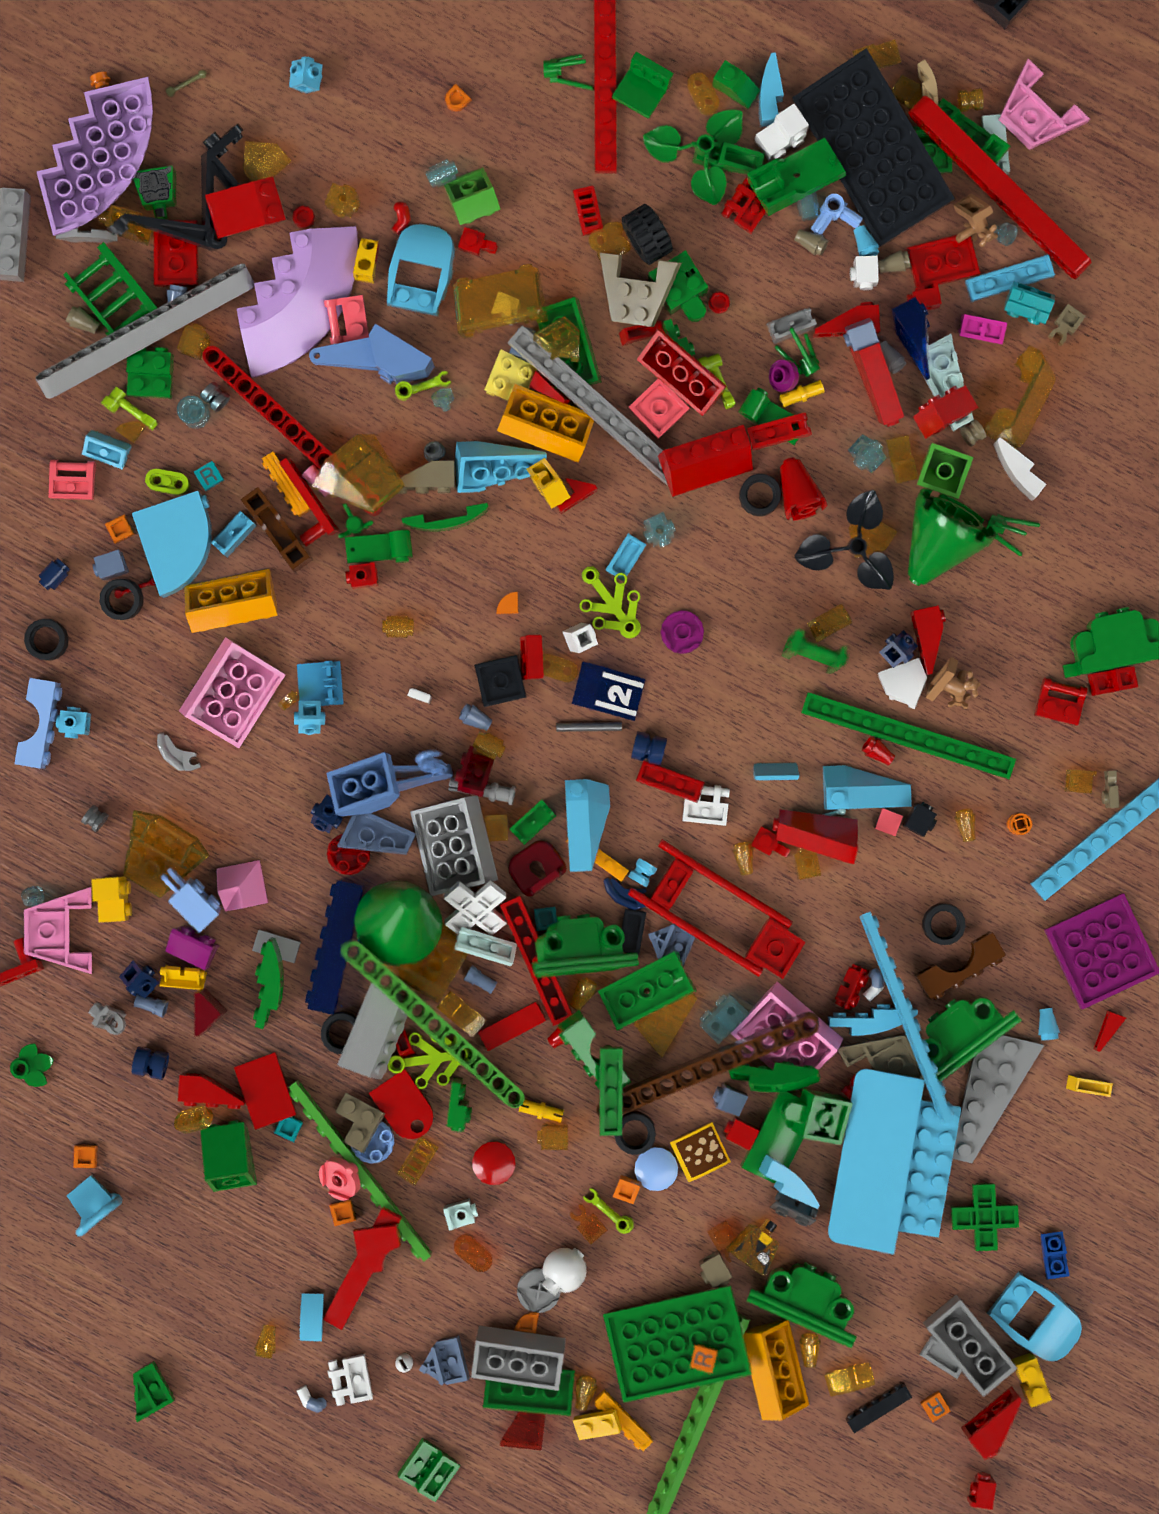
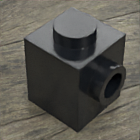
M924 802L921 805L915 803L902 826L918 836L924 837L927 831H932L936 825L937 820L935 817L937 814L932 812L934 809L932 806Z

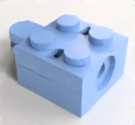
M170 867L167 872L181 887L165 873L161 876V879L174 891L168 902L200 933L219 915L221 910L219 905L221 903L214 895L211 894L209 896L204 891L205 886L198 879L193 880L190 877L185 881Z

